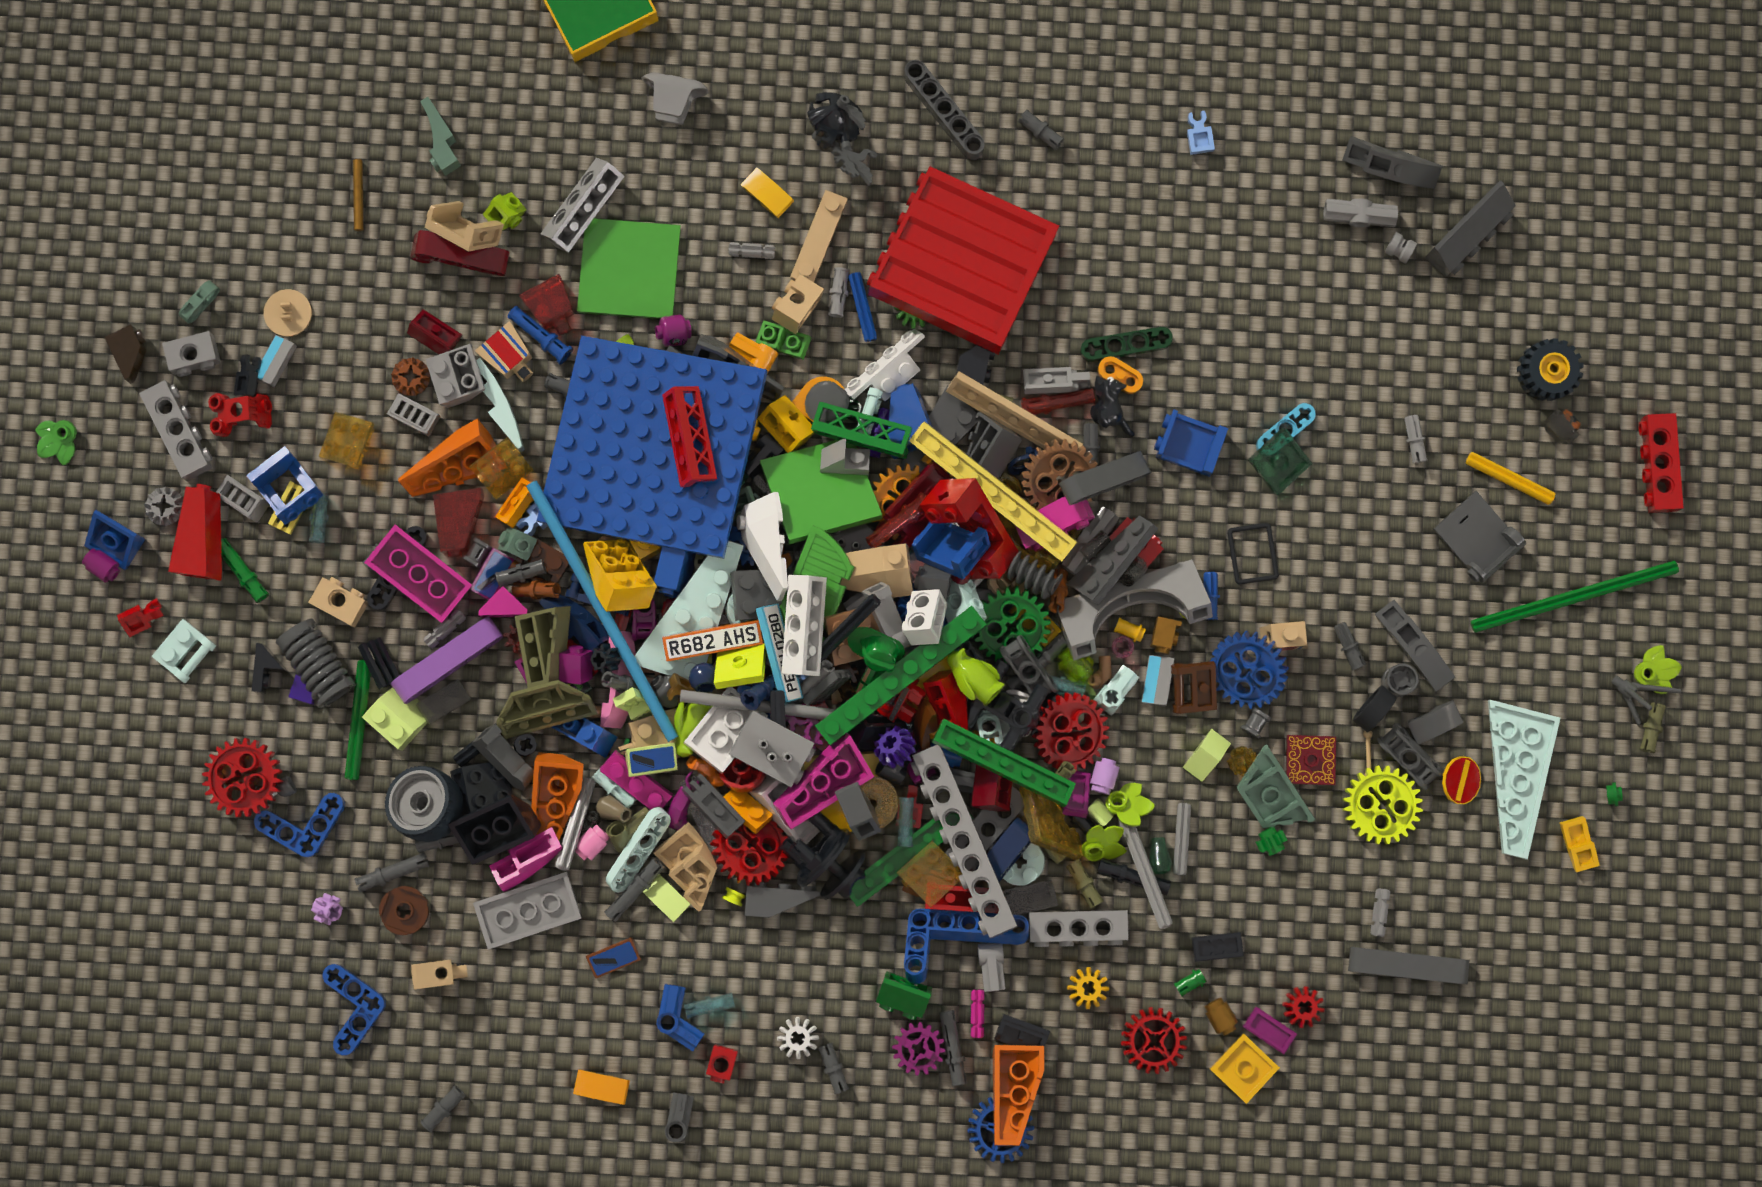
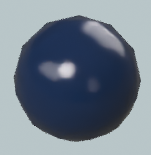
M703 662L691 669L689 683L696 692L707 693L715 689V667L712 664Z

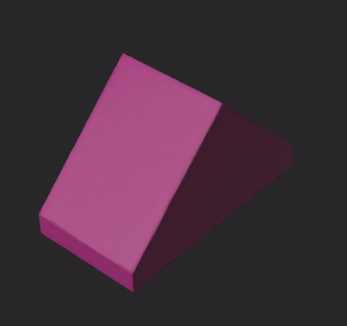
M503 586L479 610L481 618L515 617L530 613Z

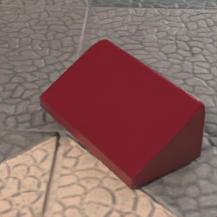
M424 309L409 323L407 331L408 335L437 354L453 350L462 337L461 333Z

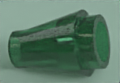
M1163 837L1151 839L1149 862L1154 874L1170 873L1173 866L1166 840Z

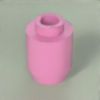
M597 824L593 828L590 827L578 839L575 852L584 861L587 858L592 861L608 844L609 837L607 833Z

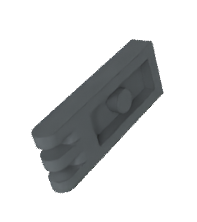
M702 774L696 776V779L701 786L692 780L689 785L694 792L687 786L682 789V792L727 839L745 820Z

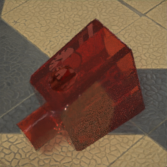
M560 274L519 295L524 305L545 330L554 326L559 336L571 331V327L566 319L574 315Z

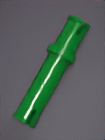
M222 538L221 552L223 560L239 579L240 586L242 588L245 587L256 603L262 602L269 596V593L257 579V574L247 567L227 538Z

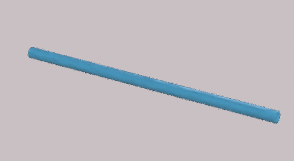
M537 480L531 482L526 486L614 646L618 648L619 655L665 738L670 742L678 737L675 728L610 611L606 612L596 597L592 579Z

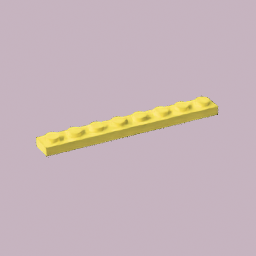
M926 422L921 424L909 440L956 479L976 478L994 509L1061 562L1077 544L1076 540Z

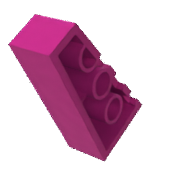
M845 734L834 744L829 745L804 771L799 783H793L792 787L789 786L775 800L773 805L784 824L793 829L837 801L835 791L855 782H858L861 786L872 779L874 775L849 734Z

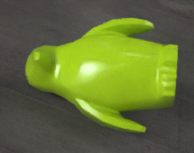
M965 648L956 649L948 655L947 662L952 670L955 681L961 692L970 700L978 699L986 707L1005 686L1004 683L998 681L1000 680V675L991 664L967 656Z
M684 702L678 705L674 715L675 730L678 734V737L675 738V748L678 756L685 758L693 754V751L683 743L712 706L688 703L684 708Z

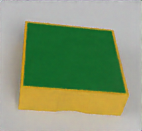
M542 0L554 19L574 62L605 48L609 43L618 38L629 36L659 21L657 11L651 0Z

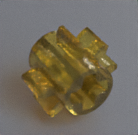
M1245 746L1232 750L1230 754L1232 759L1227 760L1230 770H1233L1234 775L1239 774L1244 777L1257 757L1256 752H1253L1252 748L1247 749Z

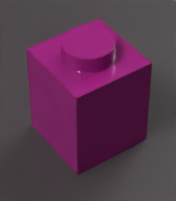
M580 645L569 646V649L559 653V681L581 685L593 679V665L590 660L593 651L585 650Z

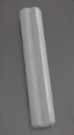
M1179 803L1177 806L1173 873L1175 875H1186L1191 817V804Z

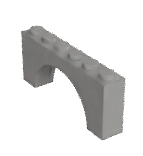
M1193 560L1179 562L1166 568L1156 569L1150 573L1133 576L1130 579L1117 582L1099 605L1082 594L1066 597L1064 611L1059 613L1058 606L1056 617L1073 660L1096 654L1095 639L1100 626L1112 614L1131 605L1141 603L1163 604L1179 611L1189 624L1212 618L1211 601Z

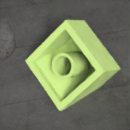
M392 687L376 700L362 718L398 750L403 751L435 714L417 698L404 704Z

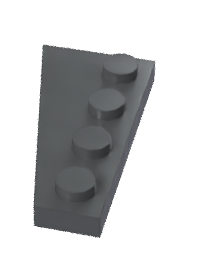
M947 385L930 413L929 418L933 428L956 446L977 425L979 419L976 418L977 413L968 404L946 392ZM920 449L909 453L907 458L901 462V469L904 470L906 463L910 465V470H913L914 466L918 465L920 473L927 466L921 461L925 453Z

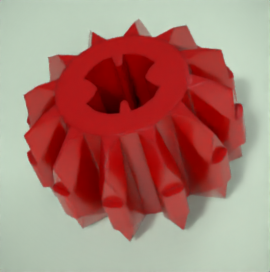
M1304 986L1301 994L1299 988L1295 987L1293 988L1295 997L1287 993L1286 997L1291 1001L1290 1003H1282V1006L1289 1007L1290 1009L1285 1011L1283 1015L1286 1017L1293 1015L1289 1023L1293 1025L1298 1020L1299 1028L1304 1027L1305 1021L1309 1027H1313L1311 1018L1316 1021L1321 1020L1320 1016L1316 1013L1317 1011L1324 1012L1325 1009L1317 1007V1004L1322 1003L1324 1000L1323 998L1314 1000L1318 993L1316 990L1311 991L1309 994V987ZM1300 1002L1308 1003L1306 1007H1309L1307 1012H1299L1298 1009H1301V1007H1298Z

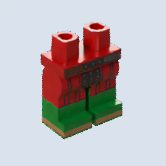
M867 666L855 690L856 694L885 671H873ZM919 679L906 687L877 711L881 715L888 717L887 719L893 723L899 718L909 724L914 719L917 710L908 705V701L919 706L926 696V692L917 686Z

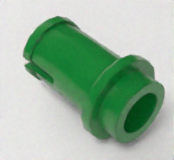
M1193 969V973L1174 983L1182 997L1200 985L1203 987V984L1207 982L1200 969L1196 971Z

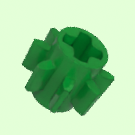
M1275 826L1258 834L1261 840L1257 841L1256 844L1260 852L1266 851L1268 856H1271L1285 849L1283 842L1287 841L1283 830L1277 831Z

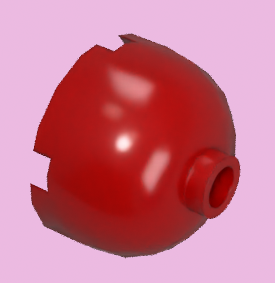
M737 758L733 759L722 774L719 772L723 783L731 790L740 793L754 791L761 786L766 778L765 773Z

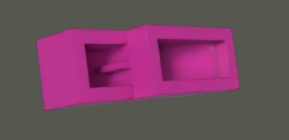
M551 827L534 838L508 850L510 855L489 865L498 886L503 892H506L540 870L563 848Z

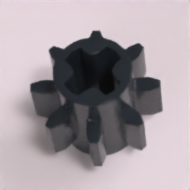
M610 643L593 649L594 653L590 660L595 671L601 670L603 675L607 671L611 672L619 669L618 665L622 658L618 653L617 647L611 648Z

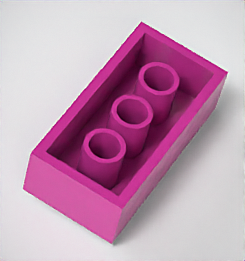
M397 525L391 528L364 562L441 623L472 586V584Z

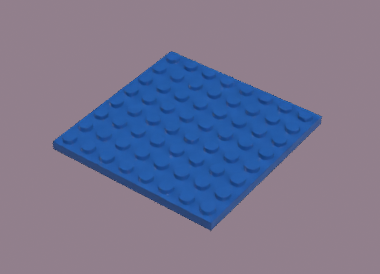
M581 336L544 487V494L562 527L724 559L767 377V370ZM699 386L717 474L715 481L696 482L690 487H680L662 394L672 387ZM683 393L685 401L692 407L694 404L692 393ZM690 415L688 418L689 424L697 429L699 426L698 420ZM695 438L693 441L694 448L701 453L703 450L702 443ZM700 461L698 463L699 475L708 474L707 467ZM539 510L536 521L547 524Z

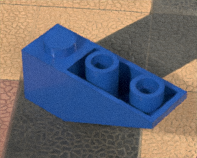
M586 718L552 726V728L604 758L607 757L618 738Z

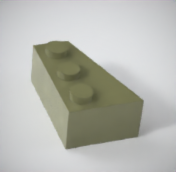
M571 606L554 607L515 616L528 688L559 680V653L567 650Z

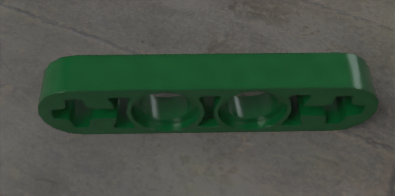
M1156 327L1090 338L1083 342L1080 354L1084 360L1094 362L1103 360L1106 357L1118 358L1160 351L1170 346L1173 335L1166 327ZM1159 333L1168 337L1164 344L1157 340L1152 341V347H1149V337L1147 334H1151V339L1157 338ZM1135 336L1142 337L1145 341L1144 347L1140 349L1135 348L1131 343L1132 338ZM1112 340L1119 341L1121 343V350L1119 352H1111L1108 348V343ZM1100 342H1104V355H1102V350L1095 351L1094 356H1090L1089 352H1085L1089 344H1092L1093 348L1101 347Z

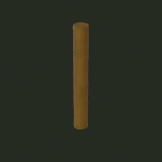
M360 159L353 160L354 231L364 230L363 160Z

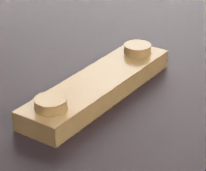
M825 190L790 276L791 279L796 280L801 274L815 283L848 198Z

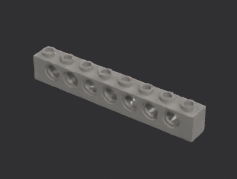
M935 745L912 755L914 762L910 764L915 775H921L924 784L920 785L925 799L930 797L933 803V807L930 808L935 822L940 820L943 827L939 831L944 844L950 843L953 852L949 853L954 867L959 865L962 875L958 877L963 889L969 888L972 898L968 899L973 912L978 911L982 919L978 924L983 936L988 934L991 939L1017 928L1018 926L942 748ZM932 768L939 769L941 773L940 777L935 781L927 778V773ZM943 790L950 793L949 801L939 803L937 801V794ZM951 813H956L960 816V821L955 826H950L946 822L947 816ZM962 835L969 838V845L964 849L956 846L957 838ZM975 858L979 861V867L976 871L971 872L966 869L965 864L968 859ZM979 881H986L989 884L987 893L978 894L975 891V886ZM996 904L998 906L999 912L995 917L986 916L985 908L987 905Z

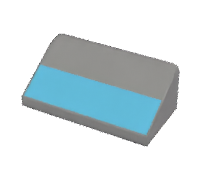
M275 335L261 360L260 367L255 371L258 373L257 379L275 388L297 345Z
M1149 655L1141 703L1167 706L1172 677L1171 665L1174 664V658Z

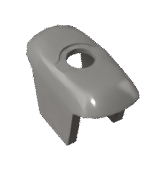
M651 72L641 77L642 81L654 90L653 110L657 121L683 125L692 101L709 93L704 84L693 79Z

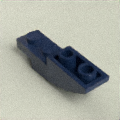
M559 594L558 598L545 597L539 601L544 610L554 607L571 606L568 640L575 637L580 646H583V649L593 651L594 648L601 647V644H607L609 641V635L604 626L590 612L571 599Z

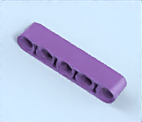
M486 617L391 682V686L403 703L407 704L495 645L503 638V635L490 617Z

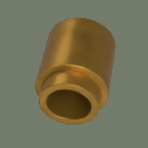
M1222 997L1204 1006L1207 1011L1205 1014L1217 1034L1222 1032L1223 1036L1236 1030L1235 1024L1238 1021L1227 1001L1224 1002Z

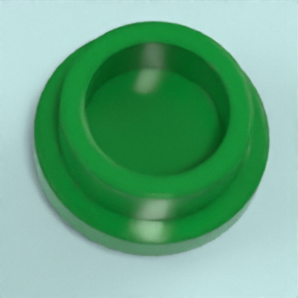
M1612 782V785H1606L1608 805L1615 804V807H1617L1618 801H1623L1622 788L1616 787V782Z

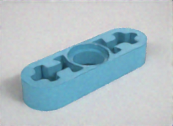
M1307 403L1299 404L1265 432L1256 442L1258 453L1266 457L1272 456L1311 424L1316 415L1313 406ZM1301 409L1303 412L1309 411L1307 416L1309 420L1303 418L1296 425L1293 420L1301 414L1299 410ZM1286 423L1292 427V434L1290 436L1281 435L1279 432L1281 424ZM1274 431L1275 436L1277 437V439L1282 441V443L1280 444L1279 441L1276 440L1271 445V448L1273 450H1270L1269 448L1264 450L1262 448V446L1264 445V442L1262 440H1265L1267 442L1270 441L1274 437V435L1271 434V432Z

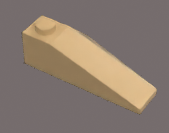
M906 544L846 553L851 564L855 566L850 580L843 578L841 581V585L847 587L846 590L862 593L863 590L883 582L889 585L892 598L911 596L914 590L909 548Z

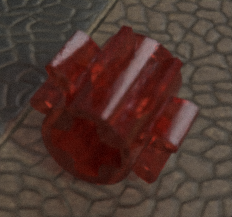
M510 624L509 628L511 631L503 633V636L508 638V642L504 645L505 647L513 645V652L517 653L520 643L516 644L513 636H518L517 628Z

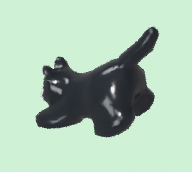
M1097 376L1095 379V393L1099 401L1096 405L1091 406L1090 414L1093 421L1100 424L1103 428L1120 425L1125 434L1130 437L1135 436V433L1123 416L1118 399L1120 391L1126 388L1127 385L1122 384V382L1113 377L1103 380L1101 376Z

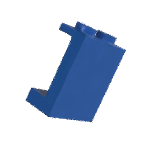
M1173 409L1171 415L1166 414L1162 427L1165 428L1163 437L1158 436L1154 446V450L1158 451L1156 458L1210 477L1214 471L1228 428L1221 425L1215 427L1181 415L1177 410Z
M930 521L912 543L918 561L963 580L991 546L986 529L978 527L973 533L951 523L931 524Z

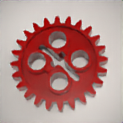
M1065 692L1064 698L1056 695V702L1047 700L1049 708L1041 706L1044 714L1038 717L1040 722L1035 727L1038 733L1032 735L1033 738L1039 740L1034 744V747L1041 749L1038 755L1045 757L1044 762L1047 764L1052 763V767L1056 769L1064 761L1070 762L1076 771L1077 765L1082 769L1086 768L1085 761L1093 764L1092 756L1100 757L1098 749L1106 748L1101 743L1102 740L1109 739L1107 735L1103 734V731L1109 729V726L1103 725V722L1108 718L1100 715L1103 712V708L1096 707L1097 701L1090 700V697L1086 695L1081 697V694L1074 692L1073 697L1068 692ZM1084 713V720L1078 723L1079 716ZM1061 716L1062 722L1056 727V720ZM1090 728V731H1087V732H1082V731H1081V730H1085V729ZM1053 732H1061L1051 736ZM1085 737L1086 742L1084 746L1080 747V741ZM1063 740V747L1057 750L1058 743Z
M234 738L233 745L225 741V749L217 746L218 755H209L213 760L212 764H204L209 768V772L202 773L203 776L208 777V781L203 782L202 785L209 786L210 788L205 792V795H213L214 797L210 803L216 804L219 802L217 810L222 811L226 808V815L231 816L234 810L235 817L240 818L243 812L246 817H251L252 810L255 814H260V806L268 809L267 800L276 801L272 793L281 791L275 787L276 783L283 782V780L277 778V775L282 773L283 770L275 768L280 763V760H272L275 752L270 751L266 753L268 746L263 744L259 747L258 740H254L251 745L249 738H244L242 744L238 738ZM248 755H251L254 761L252 766L247 768L244 760ZM229 765L231 774L229 777L224 778L222 770L225 766ZM259 767L262 768L261 772L244 777V782L236 781L227 786L226 788H223V785L225 783L240 779L242 777L241 773L250 774L256 771ZM261 777L263 786L261 789L256 790L254 781ZM238 787L241 791V796L239 799L234 800L232 798V791Z
M770 821L756 834L749 833L746 826L742 824L737 829L739 833L734 832L727 839L718 830L713 831L712 836L716 839L712 840L710 845L717 848L711 854L719 857L715 863L723 864L720 870L721 873L726 870L729 871L728 879H731L734 875L737 876L738 884L742 879H745L746 885L749 886L754 879L756 885H759L762 882V878L767 883L771 876L776 877L779 873L778 870L784 868L783 862H786L789 857L779 849L787 836L781 835L784 831L781 828L778 829L775 822ZM728 840L735 841L738 845V848H732L729 845ZM751 843L754 847L748 848L747 845ZM762 843L770 845L772 851L764 850ZM745 858L751 859L755 867L748 866Z

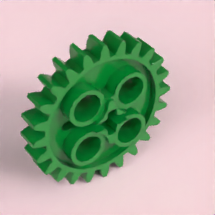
M1006 586L1005 593L1002 594L999 588H997V596L994 597L988 593L989 601L981 600L987 619L984 620L987 626L978 632L979 634L974 637L975 642L982 641L979 646L980 650L988 649L986 657L995 654V662L1001 657L1004 658L999 648L1002 645L1007 646V640L1012 637L1017 638L1018 635L1024 637L1034 655L1035 649L1043 651L1040 642L1048 643V639L1043 635L1051 633V630L1045 627L1051 624V620L1044 618L1049 614V611L1041 610L1044 602L1036 603V594L1029 598V591L1027 589L1021 594L1019 593V586H1016L1014 592H1010L1009 586ZM1006 604H1013L1017 609L1014 613L1007 614L1003 611V608ZM1026 609V612L1017 619L1016 629L1011 627L1007 631V622L1012 624L1020 611ZM1025 619L1035 621L1034 627L1030 629L1024 628L1022 623ZM997 622L1001 625V629L998 632H991L988 630L989 624ZM1007 631L1004 639L1001 642H997V639Z

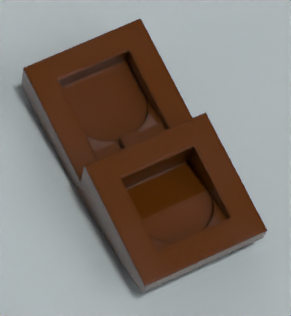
M927 698L921 701L913 722V738L920 745V751L931 747L929 734L938 730L937 714Z

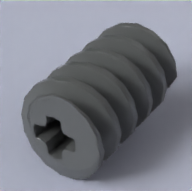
M1019 551L1009 567L1008 579L1013 580L1016 577L1018 585L1025 582V589L1028 590L1033 587L1034 594L1041 592L1042 599L1048 598L1059 586L1063 574L1054 578V569L1048 574L1045 573L1047 565L1044 564L1038 569L1037 559L1030 564V555L1021 559L1022 551Z

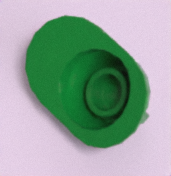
M858 627L847 638L848 646L851 650L864 658L865 664L873 671H892L895 663L900 661L905 653L904 646L900 641L869 627Z

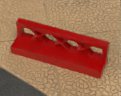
M699 386L672 387L662 394L680 487H690L696 482L715 481L717 474ZM683 393H692L694 400L692 407L685 401ZM690 415L698 420L699 426L697 429L689 424L688 418ZM695 438L702 443L703 450L701 453L694 448L693 441ZM700 461L707 467L708 474L699 475L698 463Z

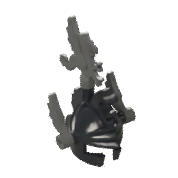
M832 92L817 93L815 103L820 104L823 101L829 100L830 105L816 109L813 102L809 105L807 115L815 130L812 134L813 140L818 142V146L831 151L835 156L836 164L839 161L843 162V167H840L842 172L850 175L853 179L860 175L866 184L870 186L873 175L870 173V168L863 161L867 155L871 158H876L877 153L869 149H863L860 154L852 152L850 143L851 141H856L857 136L860 134L859 128L861 130L865 128L864 122L866 120L863 117L862 111L846 95Z

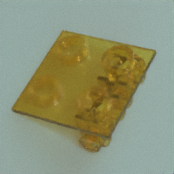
M335 412L319 457L349 465V467L358 470V467L362 466L361 462L364 457L362 452H367L364 447L365 445L369 446L370 443L367 441H370L371 435L375 431L373 429V422Z
M508 437L469 466L495 499L499 498L517 484L521 478L526 477L533 471V468Z
M931 841L904 865L897 874L903 879L901 881L906 888L911 887L931 908L960 882L958 876L962 875V872L958 866L954 867L951 859Z

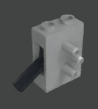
M773 690L770 692L771 720L752 710L729 754L792 787L793 783L798 784L803 776L804 771L801 768L804 762L809 763L815 753V749L812 748L814 743L786 728L785 692Z

